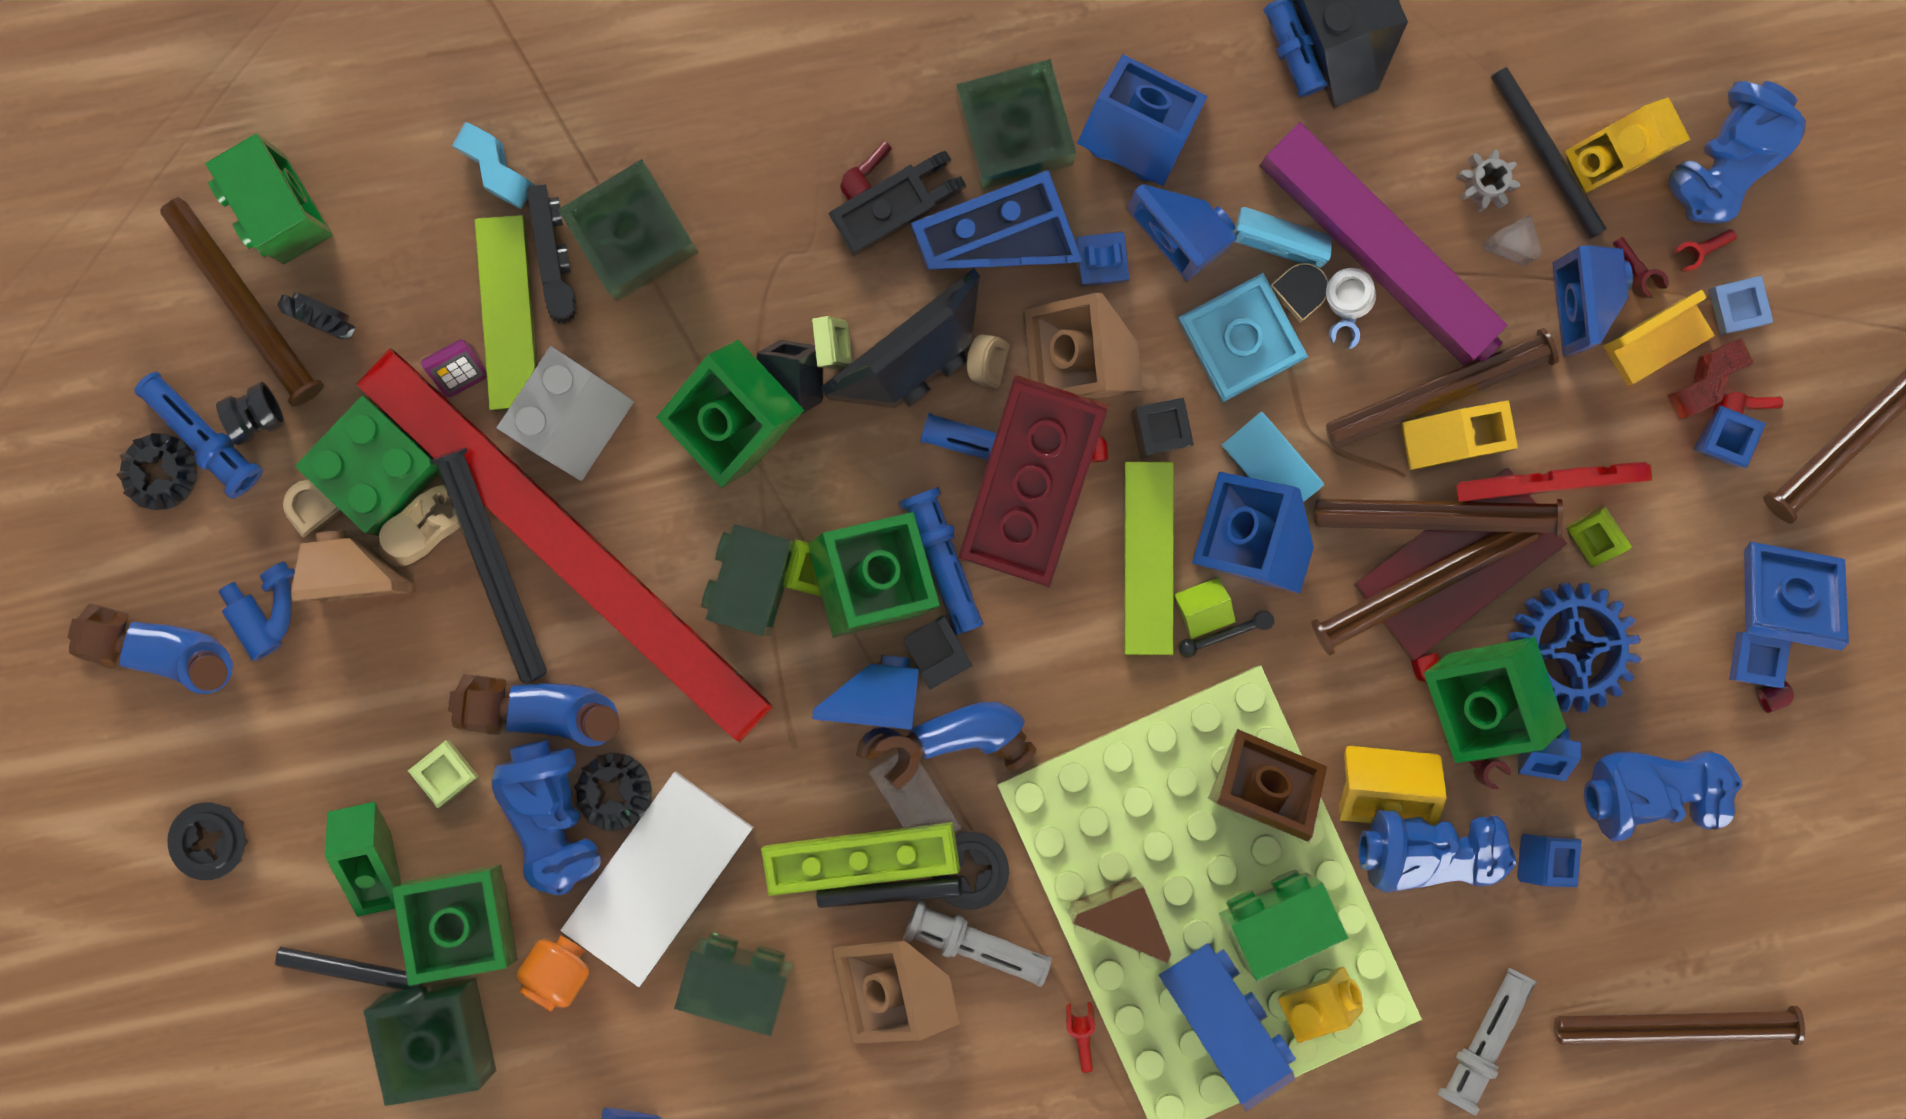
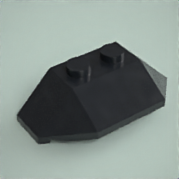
M1293 0L1306 34H1310L1313 40L1311 48L1323 77L1328 83V86H1325V91L1333 109L1376 92L1381 85L1408 23L1399 0Z
M974 268L907 321L822 385L820 388L828 400L896 408L905 402L908 407H911L931 391L927 383L943 372L946 378H948L967 364V356L965 354L969 352L972 344L980 279L978 272Z

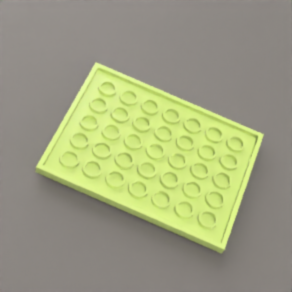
M1257 665L997 783L1147 1119H1205L1240 1103L1159 977V974L1207 943L1210 944L1215 953L1222 949L1226 951L1240 975L1233 978L1243 996L1252 991L1268 1016L1260 1021L1271 1039L1280 1034L1292 1051L1296 1060L1290 1063L1289 1066L1294 1073V1077L1300 1076L1422 1020L1322 798L1320 799L1313 836L1309 842L1218 805L1208 799L1237 729L1302 756L1261 665ZM1298 870L1300 875L1307 872L1323 882L1349 939L1256 981L1243 967L1218 913L1228 909L1226 902L1241 893L1253 890L1256 896L1273 888L1271 880L1286 872ZM1135 876L1145 888L1170 949L1171 956L1168 963L1073 924L1068 913L1071 902ZM1345 967L1349 978L1353 979L1361 990L1363 1012L1347 1029L1297 1043L1277 998L1284 991L1325 979L1334 969Z

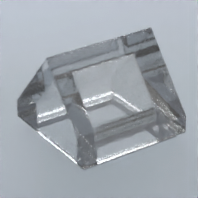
M1531 215L1496 232L1486 239L1483 245L1484 250L1522 266H1527L1538 259L1542 252Z

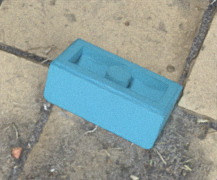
M1247 207L1241 208L1235 229L1233 230V234L1237 237L1236 243L1299 264H1312L1320 269L1330 260L1332 250V238L1330 235Z
M1263 412L1258 413L1221 445L1249 478L1295 486L1300 489L1303 502L1324 486L1323 481Z

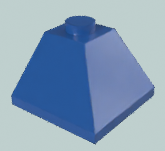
M1142 184L1134 190L1126 209L1186 282L1230 248L1237 239L1232 232L1235 229V225L1231 218L1222 208L1217 206L1213 209L1206 200Z
M1590 245L1579 246L1552 263L1563 357L1574 356L1599 345L1629 297L1628 290H1631L1633 284V273L1630 263L1624 260L1623 249Z
M1219 472L1192 564L1261 585L1300 594L1314 549L1300 489L1295 486Z
M881 655L880 664H869L815 707L812 719L912 730L919 668L909 667L910 658Z

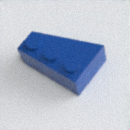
M1049 170L925 217L909 225L926 271L1077 264L1083 262Z
M1207 943L1159 974V977L1245 1111H1248L1295 1080L1294 1073L1289 1064L1295 1061L1296 1058L1280 1034L1271 1039L1260 1021L1268 1016L1253 992L1250 991L1243 996L1233 978L1240 975L1226 951L1222 949L1215 953L1210 944Z

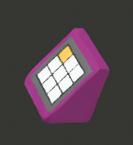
M461 339L424 358L423 362L420 363L425 372L447 397H453L487 378L486 368L474 346Z

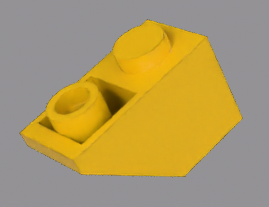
M1667 97L1641 107L1565 150V153L1582 187L1588 193L1651 162L1691 139L1670 98Z
M1509 400L1463 408L1400 423L1409 470L1502 454L1518 449Z

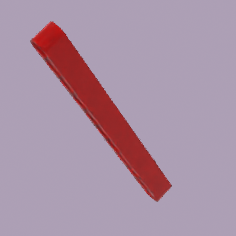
M389 348L356 383L370 399L433 458L467 447L468 453L464 454L483 505L733 739L741 742L773 708L772 704L397 352Z

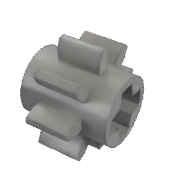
M1497 149L1485 161H1483L1479 154H1473L1468 159L1473 171L1462 170L1456 176V179L1465 182V192L1459 198L1461 200L1470 198L1477 202V212H1482L1486 209L1491 201H1493L1496 207L1501 209L1508 204V198L1504 191L1514 192L1520 187L1519 182L1512 180L1511 170L1517 165L1516 162L1507 164L1499 159L1500 154ZM1492 175L1496 183L1484 187L1480 179Z

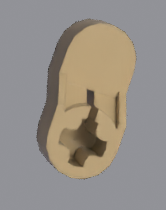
M445 486L433 487L417 496L401 513L389 519L382 526L379 532L378 550L381 557L387 563L394 566L412 564L426 556L442 539L460 528Z

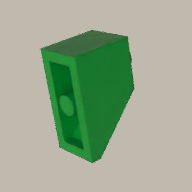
M376 802L327 812L324 857L356 916L359 917L395 909L392 887L401 884L392 835Z

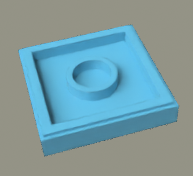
M1264 273L1185 313L1177 319L1221 403L1308 358Z

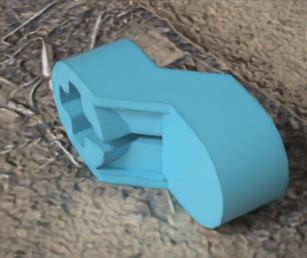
M465 122L452 147L480 165L484 189L503 201L522 209L528 199L527 189L535 184L507 167L504 144L480 128Z

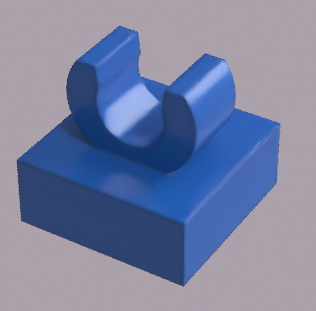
M1124 232L1076 237L1075 242L1083 261L1078 263L1081 287L1129 281Z
M1736 632L1729 680L1784 688L1791 642L1746 634V632Z
M1566 726V729L1544 750L1520 753L1518 756V774L1566 781L1581 760V742L1569 740L1570 732Z

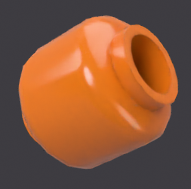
M561 935L556 943L548 939L538 940L517 970L516 978L522 985L518 992L549 1012H552L555 1006L558 1008L570 1006L590 974L588 965L580 959L585 950Z

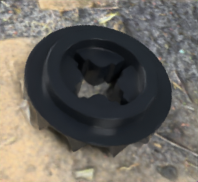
M295 291L292 297L282 294L277 304L281 312L287 316L340 339L351 338L356 328L348 323L349 315Z
M151 433L142 438L134 439L133 444L128 450L120 455L122 462L120 471L116 475L121 480L124 488L123 494L131 498L140 507L151 510L173 508L182 503L195 486L197 464L194 455L183 441L174 436ZM161 458L163 460L161 468L167 471V475L174 478L173 480L155 479L152 485H150L151 475L141 465L142 463L156 464Z
M609 753L597 755L593 761L581 768L582 773L579 781L574 785L578 801L576 807L582 812L588 823L604 830L614 831L632 826L644 815L651 800V781L645 768L636 759L626 754ZM617 779H621V784L617 790L622 795L621 798L627 803L609 800L602 804L604 802L602 799L605 797L606 792L601 788L602 785L598 781L614 783Z
M213 802L198 803L184 809L174 819L168 833L167 846L173 863L182 873L198 880H214L228 875L229 872L243 861L244 849L249 842L245 838L244 821L238 819L231 811V807ZM203 827L208 833L224 832V835L220 836V840L214 844L217 850L215 854H213L210 848L192 850V847L198 845V842L204 838L201 831Z
M963 831L955 835L960 867L964 864V850H969L975 864L991 865L992 868H986L983 872L977 874L976 890L972 891L967 878L962 875L932 876V879L960 877L962 881V896L943 899L955 907L973 910L991 904L1002 894L1008 881L1009 865L1003 849L995 840L984 833Z

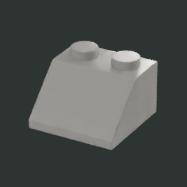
M550 346L496 428L540 457L582 481L635 401Z

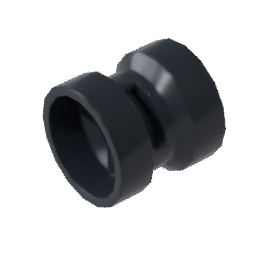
M263 382L249 387L246 395L239 398L229 396L216 403L217 413L226 433L239 446L253 440L255 433L261 430L271 432L285 424L282 410L274 394Z

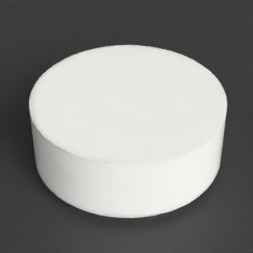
M1346 268L1331 277L1326 287V296L1330 308L1336 315L1345 319H1356L1366 315L1372 309L1376 301V290L1372 278L1365 271L1357 268Z

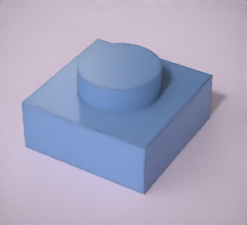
M1762 276L1709 289L1720 336L1773 322Z

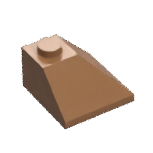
M1092 293L1024 309L1031 380L1090 399L1109 398L1143 391L1139 343L1103 293Z
M346 531L316 533V542L300 544L291 589L292 601L320 603L415 592V584L392 564L387 563L381 555L362 540L346 538Z
M906 941L839 946L832 949L853 1044L920 1041L960 1024L950 976Z

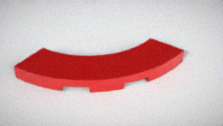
M1636 462L1612 464L1610 467H1579L1551 470L1544 474L1532 473L1459 482L1460 485L1456 486L1458 502H1469L1547 492L1610 487L1653 480L1651 464Z

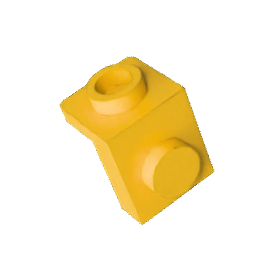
M1345 967L1334 969L1325 979L1284 991L1277 998L1297 1043L1347 1029L1363 1012L1361 990L1358 984L1349 978Z

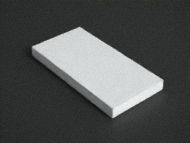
M675 771L560 931L640 987L754 827Z

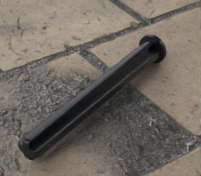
M463 447L429 460L430 465H436L519 680L523 683L537 680L546 674L547 669L464 454L468 453V449Z

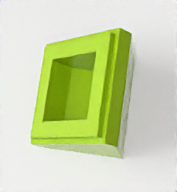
M1599 505L1566 527L1592 568L1632 548L1606 506Z
M795 540L783 586L821 597L810 557L809 543Z
M1219 577L1173 594L1190 639L1236 622L1231 598Z

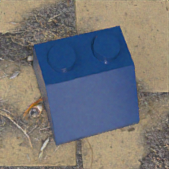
M1122 54L1099 94L1077 144L1088 149L1094 156L1100 159L1111 160L1131 170L1140 179L1153 181L1164 186L1208 96Z

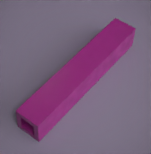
M1301 122L1265 156L1259 166L1462 365L1476 358L1483 363L1501 346L1503 342L1497 336L1508 325Z

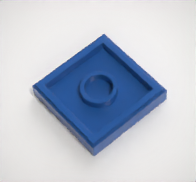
M1750 542L1744 549L1746 634L1842 651L1849 644L1845 559Z

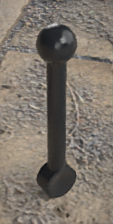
M1260 611L1254 616L1253 620L1195 641L1184 639L1179 644V653L1185 658H1191L1196 654L1197 650L1256 628L1260 630L1270 629L1274 624V617L1268 611Z

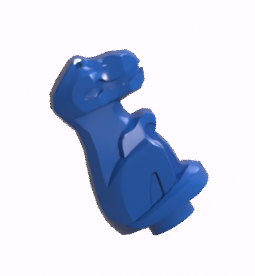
M1738 81L1733 84L1728 92V103L1732 111L1725 119L1718 137L1707 141L1703 147L1704 153L1714 159L1712 167L1707 170L1696 161H1684L1676 165L1677 169L1672 170L1668 178V187L1684 206L1688 220L1702 223H1726L1734 219L1741 209L1745 193L1757 179L1779 165L1800 144L1805 133L1806 120L1801 112L1794 107L1798 100L1790 91L1770 81H1764L1761 86L1748 81Z
M548 740L509 749L512 760L495 765L492 777V790L502 811L521 841L524 850V878L531 887L539 891L554 895L567 894L576 882L589 877L601 864V854L596 852L598 847L593 841L583 839L570 842L565 835V830L575 827L581 818L580 813L572 806L571 798L573 793L568 779V772L573 770L576 764L575 751L571 748L550 751Z
M1630 751L1615 752L1599 759L1594 765L1592 779L1584 787V801L1589 816L1597 821L1601 832L1612 842L1623 841L1631 837L1635 832L1636 825L1647 824L1660 819H1665L1671 823L1682 821L1686 815L1683 804L1688 802L1690 817L1693 822L1707 830H1716L1727 826L1732 821L1735 814L1734 800L1736 793L1742 787V780L1725 756L1712 751L1700 752L1684 760H1669L1646 753Z
M1379 809L1371 822L1370 830L1362 831L1358 844V858L1361 869L1367 870L1369 882L1375 888L1385 893L1416 889L1444 882L1461 881L1479 887L1491 886L1502 881L1516 864L1506 824L1499 816L1480 817L1472 820L1468 837L1458 838V833L1450 822H1440V824L1433 826L1421 817L1403 819L1395 810L1384 811Z

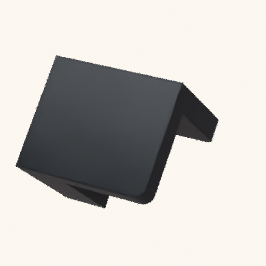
M779 340L757 352V360L805 410L803 413L823 401V392L820 388L823 385V368L817 367L815 345Z
M1184 398L1139 406L1131 412L1140 459L1149 458L1154 454L1194 446Z
M944 615L904 638V643L930 690L973 666Z

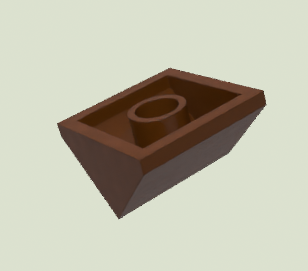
M1237 729L1208 799L1218 805L1309 842L1314 832L1327 766Z
M1135 876L1071 902L1068 913L1073 924L1168 963L1171 956L1170 949L1145 888Z

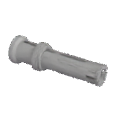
M918 900L916 902L903 936L904 941L910 943L915 939L941 949V955L945 957H955L957 953L1042 987L1048 975L1052 957L1033 952L1007 940L967 926L968 921L964 920V917L956 914L952 918L927 908L925 901Z
M1509 967L1469 1049L1463 1048L1462 1051L1458 1052L1456 1058L1459 1063L1446 1088H1440L1437 1095L1475 1116L1480 1111L1477 1104L1489 1080L1496 1079L1499 1074L1497 1071L1499 1067L1495 1063L1512 1029L1515 1027L1517 1019L1533 988L1537 985L1536 981Z

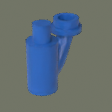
M286 562L276 564L260 575L264 583L261 586L264 592L273 590V607L269 620L253 595L244 596L236 582H232L218 591L227 606L222 610V613L252 661H257L281 647L283 644L281 640L289 628L292 611L290 580L294 578L295 569L289 568Z

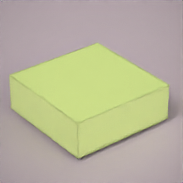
M830 316L813 318L817 367L832 370L845 369L852 363L848 322Z
M445 740L408 770L437 808L444 806L479 778L450 740Z

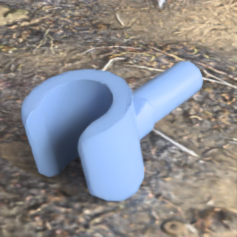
M1342 318L1341 321L1333 324L1328 333L1330 342L1334 344L1338 329L1346 326L1352 333L1348 349L1355 347L1360 340V331L1355 325L1356 319Z

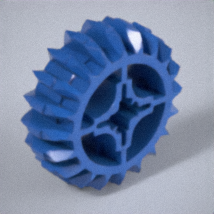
M1560 583L1557 594L1551 588L1541 589L1540 598L1542 604L1534 598L1527 599L1524 604L1531 616L1515 614L1513 621L1523 627L1522 633L1509 632L1507 639L1515 641L1536 637L1542 658L1555 659L1561 665L1563 675L1569 677L1570 688L1558 683L1549 675L1560 711L1568 712L1573 704L1577 712L1585 713L1589 710L1590 701L1596 707L1603 708L1607 705L1605 691L1614 697L1621 696L1623 691L1617 679L1632 681L1635 677L1631 671L1625 668L1626 663H1639L1641 660L1638 654L1629 653V644L1636 645L1640 643V636L1627 635L1625 630L1632 627L1636 620L1632 616L1617 617L1623 610L1624 604L1618 600L1606 606L1609 592L1605 589H1598L1592 595V590L1588 583H1579L1575 592L1570 583ZM1577 608L1593 616L1601 625L1605 636L1595 637L1586 630L1584 619L1578 617ZM1559 612L1560 620L1556 621L1554 637L1546 643L1539 644L1540 636L1546 623ZM1580 641V643L1593 644L1591 647L1581 648L1580 653L1554 652L1556 648L1566 647L1567 642ZM1602 652H1607L1602 669L1588 682L1587 676L1592 675L1591 663L1594 657Z

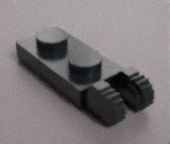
M947 151L937 153L914 167L912 165L907 166L828 213L853 257L936 209V205L947 201L966 188L967 185L961 176L949 179L929 193L921 182L922 179L946 168L951 162Z
M546 184L529 186L527 194L544 299L547 304L546 309L549 310L548 314H551L550 318H553L554 322H558L559 325L561 323L566 325L567 322L571 323L570 321L575 319L577 307L574 306L576 305V298L573 288L564 283L562 274L571 273L567 245H557L555 227L563 226L559 197L550 198Z

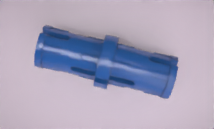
M1276 0L1265 6L1263 12L1268 18L1279 45L1276 53L1279 60H1285L1298 91V97L1303 98L1324 89L1325 86H1328V83L1323 77L1311 48L1313 40L1310 34L1305 33L1293 0Z

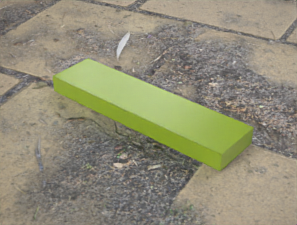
M523 215L475 219L489 409L491 411L508 410L537 367L526 218Z
M1173 462L1124 463V655H1173Z
M953 822L770 844L761 848L768 896L956 874L960 871Z

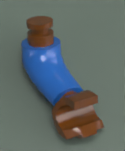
M89 604L78 618L72 619L67 638L71 640L69 653L76 658L115 669L118 655H121L120 667L170 678L182 683L188 690L197 694H211L219 691L228 683L232 675L233 662L227 649L214 637L201 632L177 626L132 622L126 632L125 628L129 617L127 613L94 604Z
M464 674L456 690L450 692L448 711L452 713V727L459 730L500 735L502 720H506V732L558 736L591 747L599 746L613 738L618 732L620 725L618 711L614 703L596 690L582 686L547 683L511 685L510 696H505V679Z
M979 702L916 725L912 730L908 729L909 735L907 736L886 727L874 728L867 732L859 741L856 756L865 759H877L880 754L896 747L899 755L898 762L884 778L890 785L900 791L917 773L920 756L923 759H929L954 751L980 748L984 754L994 752L999 758H1006L1005 766L1009 771H1014L1029 762L1037 749L1032 742H1025L1026 735L1021 730L1025 720L1014 708L1000 702Z

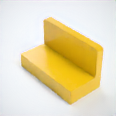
M1703 290L1682 298L1603 345L1627 386L1640 381L1715 336L1696 305L1707 298Z
M1358 746L1346 747L1344 753L1346 783L1339 803L1340 821L1371 823L1376 812L1380 809L1384 811L1395 810L1403 819L1421 817L1430 825H1438L1447 799L1442 758L1440 755Z

